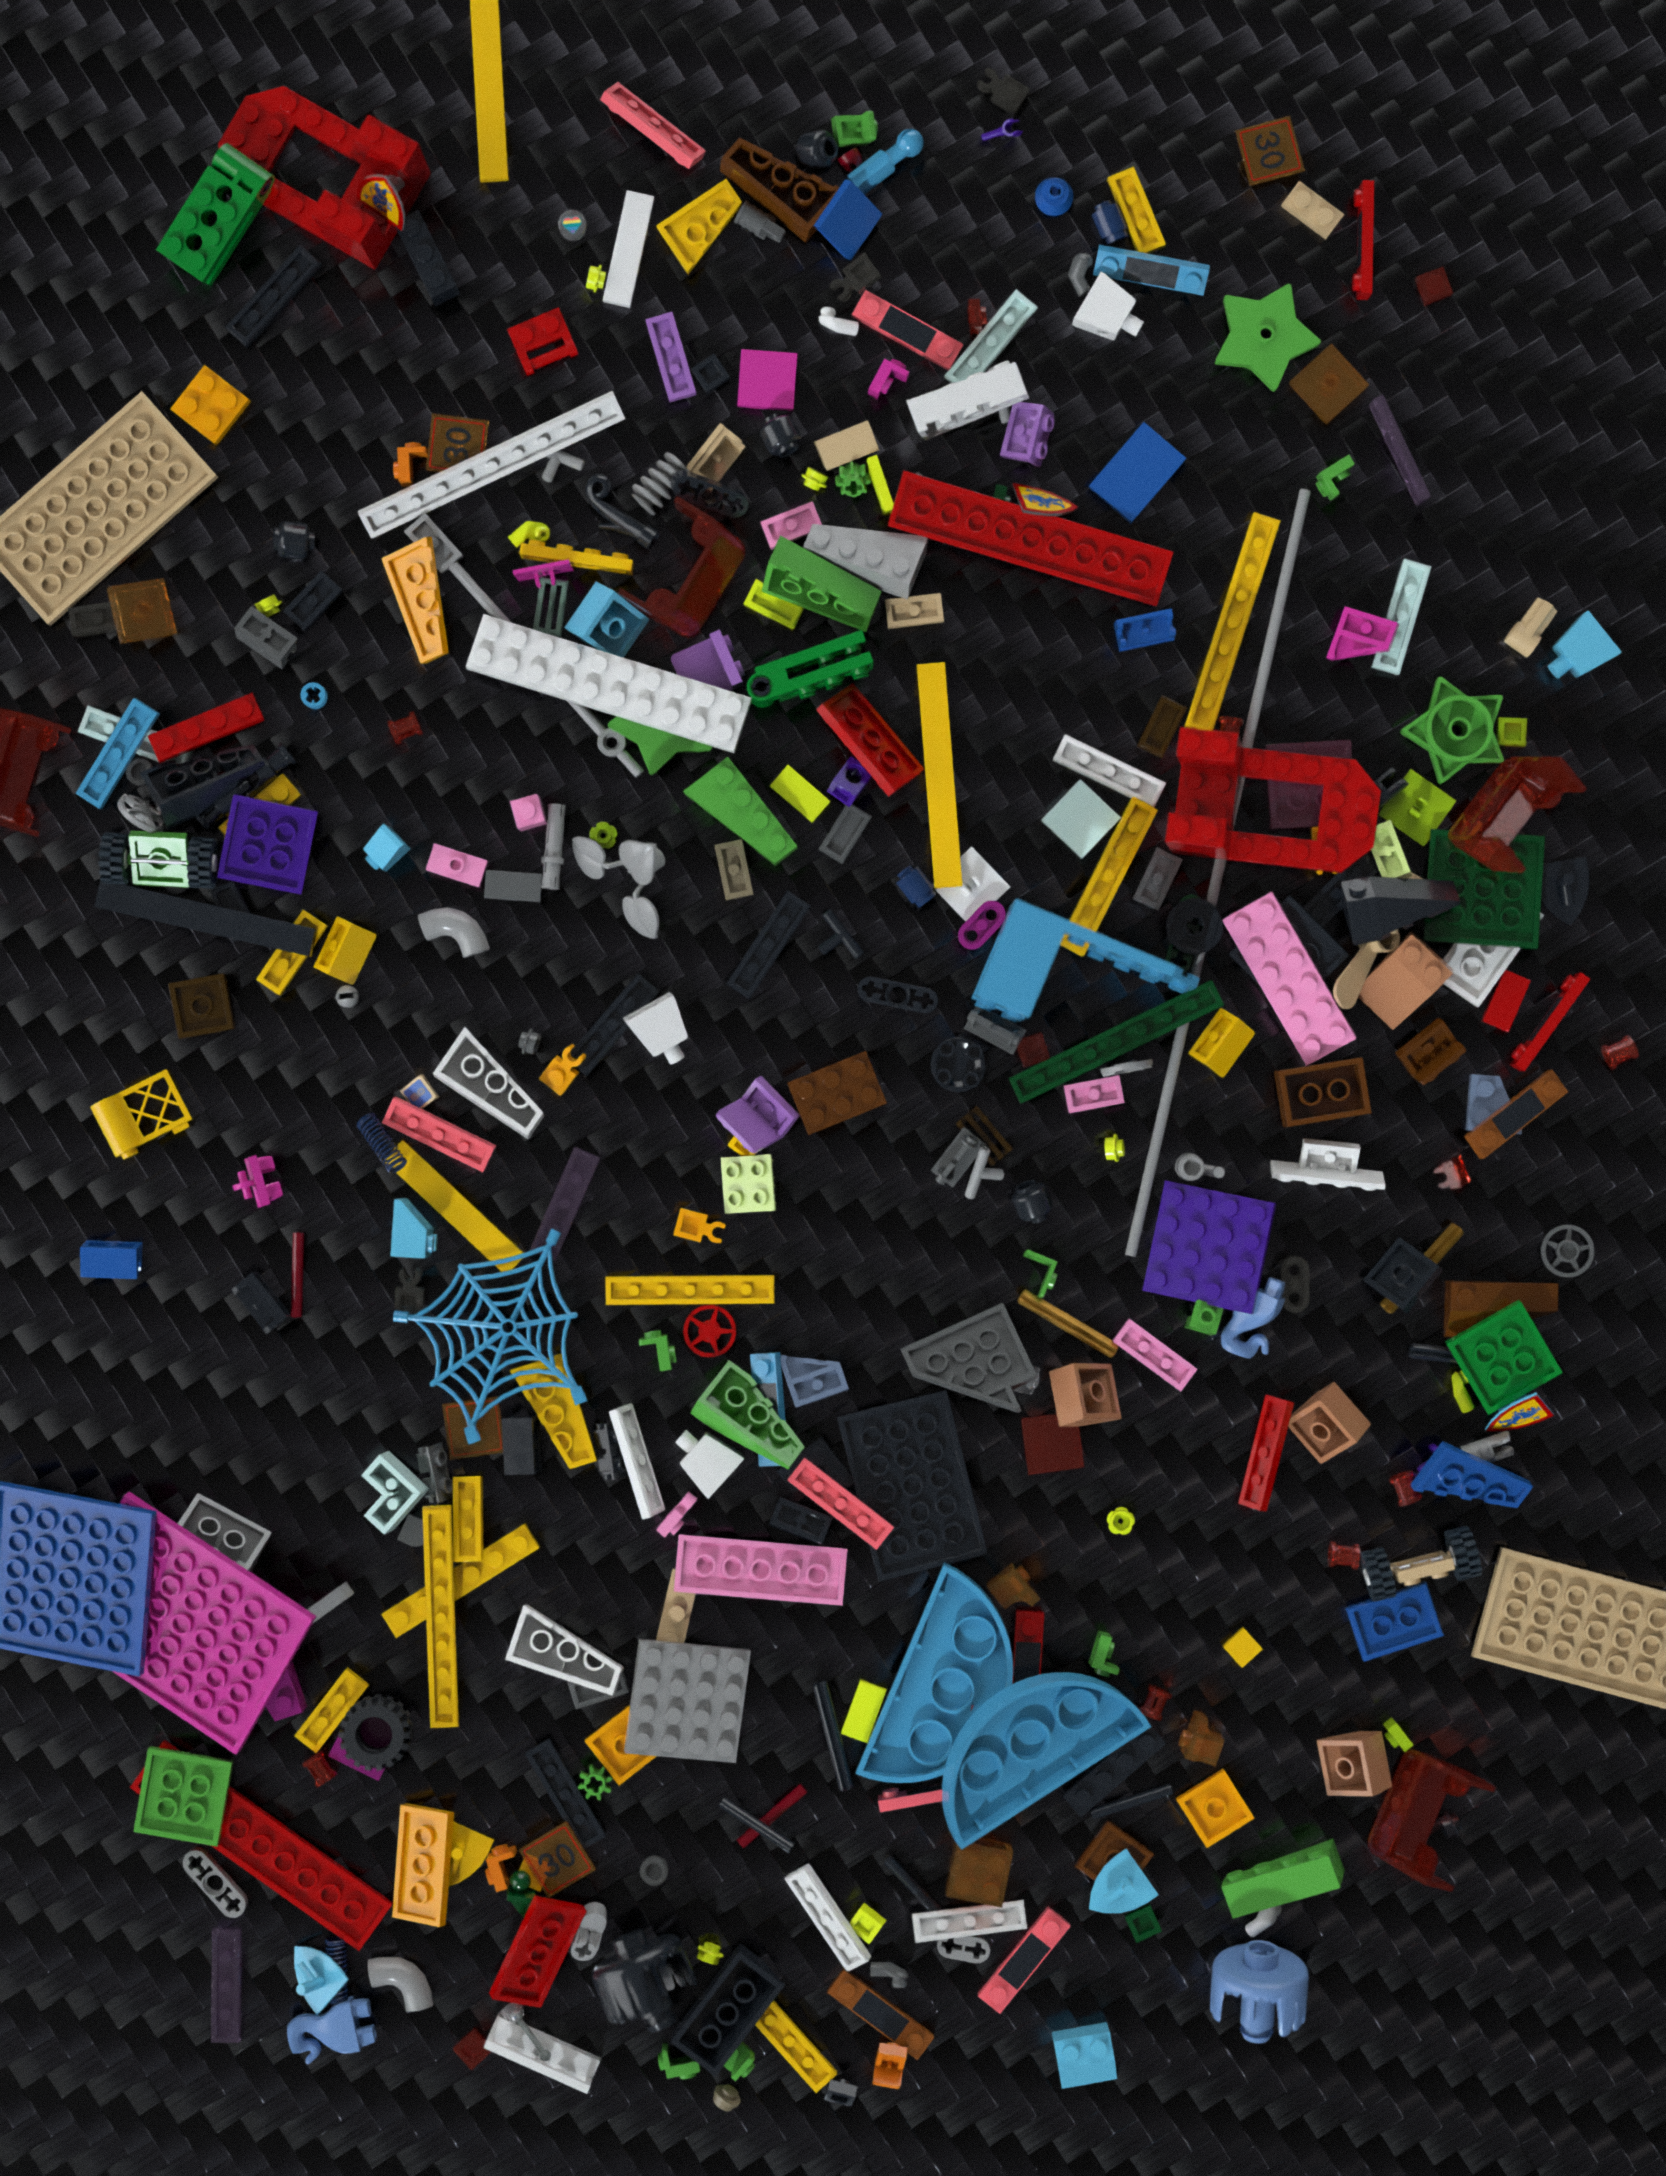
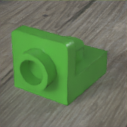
M1347 455L1316 476L1318 480L1316 486L1319 492L1324 497L1328 496L1330 501L1340 494L1332 480L1334 479L1338 483L1351 475L1349 469L1355 463L1350 455Z
M1197 1300L1192 1315L1187 1317L1184 1328L1211 1336L1216 1335L1223 1308L1207 1305V1302Z
M1098 1630L1089 1658V1664L1094 1668L1093 1672L1106 1677H1110L1111 1673L1118 1675L1120 1670L1118 1666L1105 1661L1106 1658H1111L1115 1643L1111 1642L1112 1637L1109 1633Z
M742 2041L724 2066L731 2072V2078L734 2081L740 2076L746 2077L754 2068L755 2052Z

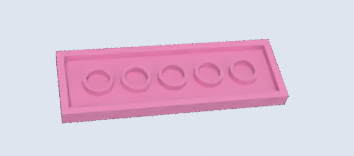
M1273 891L1222 919L1306 1066L1356 1039L1355 1033Z
M679 1534L674 1592L843 1606L847 1549Z

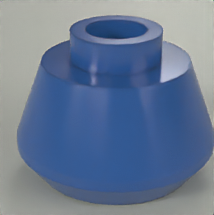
M1050 177L1038 185L1035 192V201L1043 213L1050 216H1058L1065 213L1072 205L1073 191L1065 180L1058 177Z

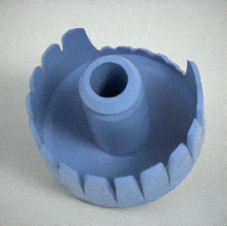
M1256 1940L1224 1949L1216 1956L1212 1965L1210 2011L1213 2018L1220 2022L1223 1997L1226 1991L1227 1995L1232 1994L1236 1997L1242 1994L1240 2023L1242 2025L1240 2030L1247 2041L1264 2043L1270 2039L1273 2034L1272 2027L1274 2026L1276 2003L1279 2035L1283 2037L1290 2034L1292 2027L1293 2031H1296L1306 2020L1308 1969L1297 1955L1268 1941Z

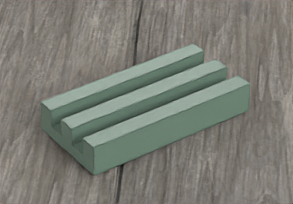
M541 577L540 583L542 588L538 592L533 630L561 638L569 581L556 579V585L553 586L551 578ZM546 584H551L545 628H541ZM557 586H562L556 629L554 630L551 629Z

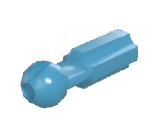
M914 129L903 130L897 136L896 144L887 151L879 150L848 174L847 179L852 181L865 195L892 174L898 162L905 157H914L921 152L924 145L922 135Z

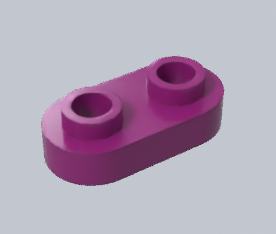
M997 901L984 902L959 929L958 940L960 944L969 950L980 948L1004 922L1006 917L1004 907ZM989 910L995 911L996 919L988 920L986 912ZM975 931L977 939L975 941L968 940L967 932Z

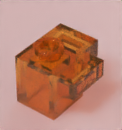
M1013 1563L1009 1564L986 1583L987 1588L1004 1609L1018 1601H1024L1033 1606L1040 1600L1039 1595L1028 1582L1031 1579L1030 1575L1021 1565L1016 1568Z
M1194 1710L1188 1729H1183L1180 1735L1178 1746H1181V1752L1185 1759L1207 1763L1216 1767L1225 1739L1222 1734L1208 1729V1718L1204 1713Z

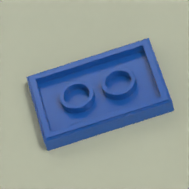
M1143 422L1088 488L1131 524L1183 464L1186 457Z
M1426 1581L1396 1590V1597L1376 1602H1373L1372 1598L1345 1607L1363 1662L1444 1636Z

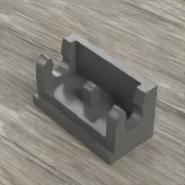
M252 606L235 626L237 639L281 669L287 664L288 655L296 651L298 638Z

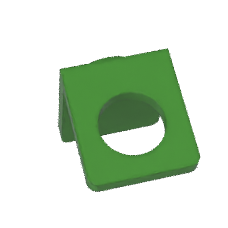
M1026 1250L1023 1256L1049 1266L1037 1295L1041 1299L1044 1297L1047 1288L1052 1289L1058 1275L1054 1273L1057 1261Z

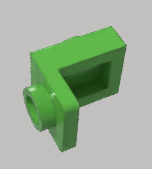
M866 111L862 115H841L831 118L833 138L836 140L838 147L866 146L876 139L878 125L874 119L873 111Z
M661 1330L645 1332V1337L639 1339V1346L656 1343L660 1371L671 1370L673 1368L672 1363L677 1362L675 1346L669 1345L668 1334L661 1335Z
M663 2043L662 2053H658L660 2070L666 2071L667 2079L679 2076L680 2079H689L700 2072V2064L688 2055L672 2058L669 2043Z

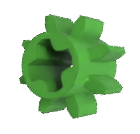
M851 461L844 467L839 466L840 475L835 476L836 486H840L841 495L846 494L855 498L862 493H867L866 484H870L871 479L870 473H866L864 464L859 465Z
M592 1763L588 1773L581 1771L579 1776L585 1782H581L578 1785V1789L585 1788L587 1792L586 1799L591 1795H596L597 1799L601 1800L603 1791L611 1792L612 1788L606 1783L610 1782L613 1777L606 1775L604 1766L601 1769H595ZM592 1777H595L597 1781L602 1780L599 1787H596L594 1783L590 1784Z

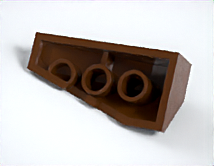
M1445 1281L1444 1337L1456 1336L1518 1299L1522 1302L1531 1319L1558 1312V1283Z

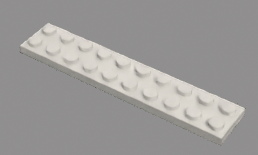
M483 614L466 664L468 670L735 753L752 702V698L485 614Z

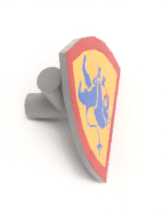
M371 175L363 179L359 183L356 199L402 231L404 229L405 212L398 195L405 186L404 180L394 175Z

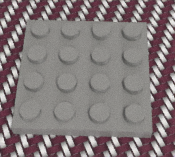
M639 1639L624 1752L626 1754L736 1763L751 1651L743 1648Z

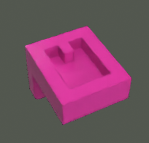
M884 358L869 387L868 395L878 399L881 392L887 394L894 380L890 378V375L906 382L909 376V371L905 370L906 366L898 360L891 359V361H888Z

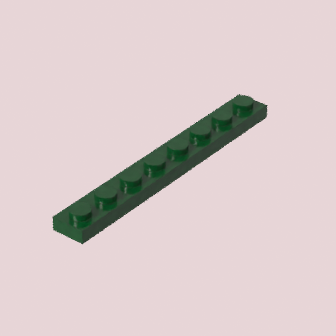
M1210 980L1194 990L1187 991V993L1185 992L1008 1079L1020 1104L1224 1006V1003L1213 981Z

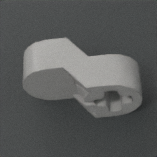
M591 1902L584 1906L586 1913L571 1943V1954L577 1960H590L599 1949L602 1934L607 1924V1909L601 1903Z

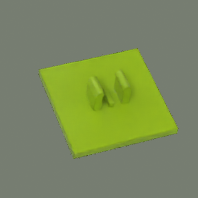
M1410 769L1403 778L1409 785L1386 803L1378 815L1386 821L1391 820L1394 827L1424 847L1429 841L1430 830L1438 828L1456 800Z

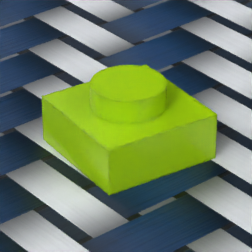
M1392 1717L1383 1724L1388 1730L1384 1736L1394 1748L1399 1745L1406 1752L1413 1746V1743Z

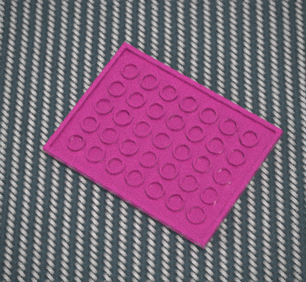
M128 1492L124 1495L120 1504L157 1511L145 1669L141 1676L119 1672L114 1673L234 1754H237L241 1751L315 1620L316 1615L131 1492Z

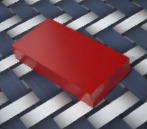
M1505 970L1498 980L1481 1021L1509 1032L1531 980Z

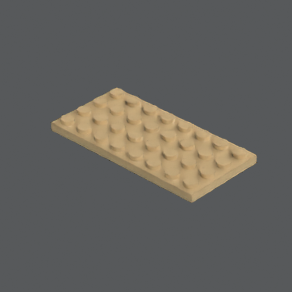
M141 391L0 516V571L43 620L51 626L213 483L218 476Z
M1500 1547L1471 1655L1482 1660L1666 1709V1591Z

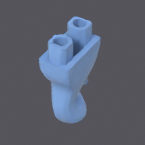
M1271 1277L1268 1279L1265 1289L1259 1288L1254 1314L1233 1310V1315L1223 1328L1221 1334V1344L1225 1350L1249 1359L1255 1355L1260 1346L1263 1354L1267 1355L1269 1353V1341L1265 1335L1254 1334L1247 1342L1240 1340V1335L1269 1323L1279 1314L1285 1298L1282 1297L1285 1282Z
M350 1996L347 2001L334 2004L328 2011L319 2015L305 2013L293 2018L287 2025V2037L292 2053L297 2054L311 2051L306 2057V2064H310L321 2052V2044L318 2040L330 2049L344 2054L359 2052L363 2046L374 2043L377 2039L374 2024L360 2027L359 2018L371 2015L369 1998L354 1999V1996ZM304 2032L312 2034L317 2039L305 2038Z

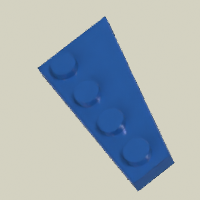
M1443 1441L1410 1484L1413 1490L1417 1492L1428 1490L1434 1491L1436 1495H1458L1461 1499L1472 1500V1498L1482 1499L1485 1503L1518 1508L1533 1488L1529 1480Z

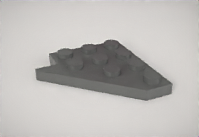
M1003 1303L901 1348L913 1377L1017 1413L1021 1412V1408L1012 1390L1038 1379Z

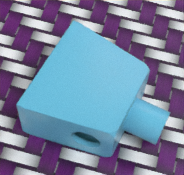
M1588 610L1579 616L1553 645L1552 649L1558 658L1550 663L1548 668L1556 678H1560L1567 671H1570L1577 678L1616 657L1621 651Z

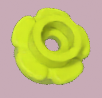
M590 265L586 288L594 290V293H596L597 288L603 289L606 272L601 271V265L599 267Z
M808 467L806 473L801 475L805 479L803 484L811 489L819 491L820 487H827L825 483L828 476L813 468Z
M275 594L257 602L255 606L259 612L269 617L280 611L278 605L282 602L278 601Z
M1114 1134L1113 1137L1105 1138V1156L1107 1160L1118 1162L1120 1156L1125 1155L1124 1140H1118V1136Z
M1118 1507L1107 1516L1108 1528L1114 1534H1128L1132 1530L1135 1518L1126 1508ZM1120 1518L1123 1519L1122 1524L1118 1523V1520Z
M705 1941L704 1946L699 1945L697 1948L699 1950L697 1958L713 1965H718L720 1957L723 1958L724 1955L719 1952L720 1946Z

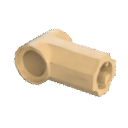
M1536 598L1524 617L1513 626L1503 642L1527 658L1542 638L1540 635L1554 618L1557 610L1546 600Z

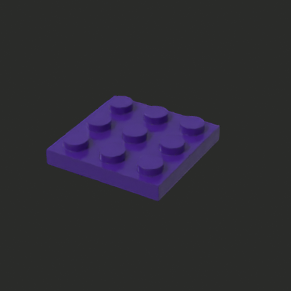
M233 794L217 878L301 895L318 811Z

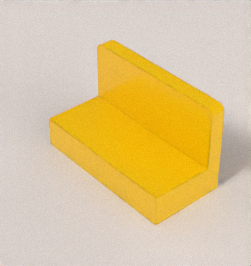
M337 916L313 967L353 985L375 941L376 934Z
M1220 1008L1188 1054L1223 1078L1250 1042L1255 1032L1238 1017Z

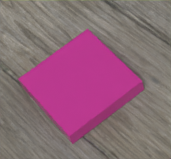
M741 349L737 406L740 408L794 411L797 353Z

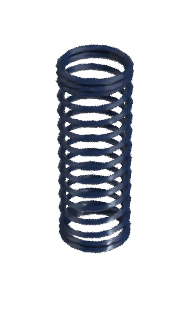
M375 1113L366 1114L357 1122L358 1129L362 1131L361 1133L367 1139L369 1145L375 1150V1154H378L377 1157L383 1162V1166H385L388 1173L392 1174L400 1171L407 1163L406 1158H403V1154H400L401 1151L397 1150L398 1146H395V1142H392L393 1139L384 1130L385 1127H382V1123H379L380 1120L377 1119V1115ZM371 1117H373L369 1122H367L366 1124L362 1125L365 1121H367L368 1119H370ZM379 1124H380V1126H379L378 1128H376V1129L373 1130L372 1132H369V1133H368V1131H369L370 1129H372V1128H374L376 1125H379ZM383 1128V1129H382L380 1132H378L376 1135L370 1137L374 1132H376L377 1130ZM385 1132V1134H384L383 1136H381V1137H379L377 1140H374V1141H373V1139H374L375 1137H377V1136H379L381 1133ZM388 1136V1137H387L385 1140H383L381 1143L376 1144L379 1140H381L382 1138ZM388 1140H391L388 1144L384 1145L381 1148H378L381 1144L385 1143ZM390 1144H393L386 1151L381 1152L384 1148H386ZM393 1148H396L393 1152L384 1156L385 1153H387ZM395 1152H398L395 1156L386 1160L389 1156H391ZM401 1155L400 1158H398V1159L394 1160L393 1162H391L393 1159H395L396 1157H398V1156Z
M338 1936L326 1938L325 1944L328 1946L325 1949L329 1951H326L325 1954L330 1955L329 1957L338 1962L339 1967L345 1969L343 1972L347 1976V1942ZM347 1982L341 1988L346 1990H339V1993L329 2003L337 2004L348 2000Z

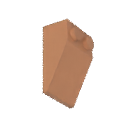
M1411 930L1399 942L1398 947L1390 952L1367 975L1358 998L1391 1029H1395L1453 974V969Z

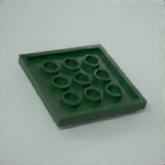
M1431 829L1427 879L1454 881L1460 905L1432 918L1424 917L1423 942L1538 949L1545 836Z

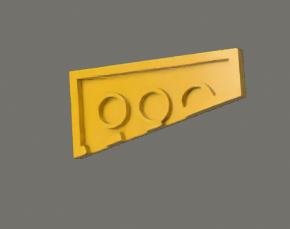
M562 1353L554 1355L555 1366L568 1378L563 1366ZM535 1361L510 1369L509 1371L513 1374L530 1369H550L541 1361ZM540 1373L521 1375L514 1378L520 1387L542 1382L564 1383L555 1375ZM553 1386L522 1391L535 1410L542 1425L548 1431L569 1469L597 1461L581 1405H575L570 1388Z

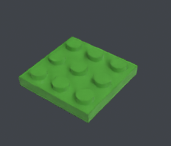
M150 1746L146 1757L133 1832L218 1846L234 1760Z

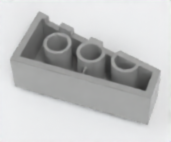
M812 524L803 548L881 591L908 600L927 552L928 538L919 535Z

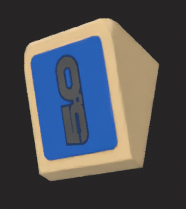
M420 1074L400 1090L409 1103L421 1109H424L439 1098L423 1074Z

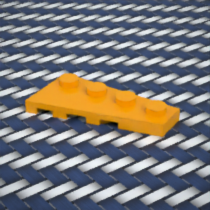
M424 537L381 558L420 664L428 663L449 653L432 537Z

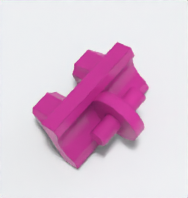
M257 1155L244 1159L250 1180L248 1181L245 1170L237 1172L240 1183L233 1185L234 1191L242 1189L244 1198L249 1199L253 1197L250 1189L252 1186L258 1208L271 1204L270 1201L283 1195L279 1181L265 1185L262 1174L275 1171L272 1156L257 1158Z

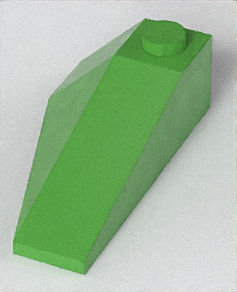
M728 1360L698 1399L691 1414L714 1431L789 1469L805 1446L786 1421L780 1419L772 1408L773 1404L768 1398L765 1399L756 1387L757 1383L752 1376Z

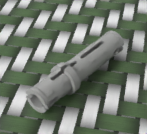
M548 804L546 845L544 857L541 860V863H544L541 885L543 889L559 890L561 865L564 864L562 843L566 805Z

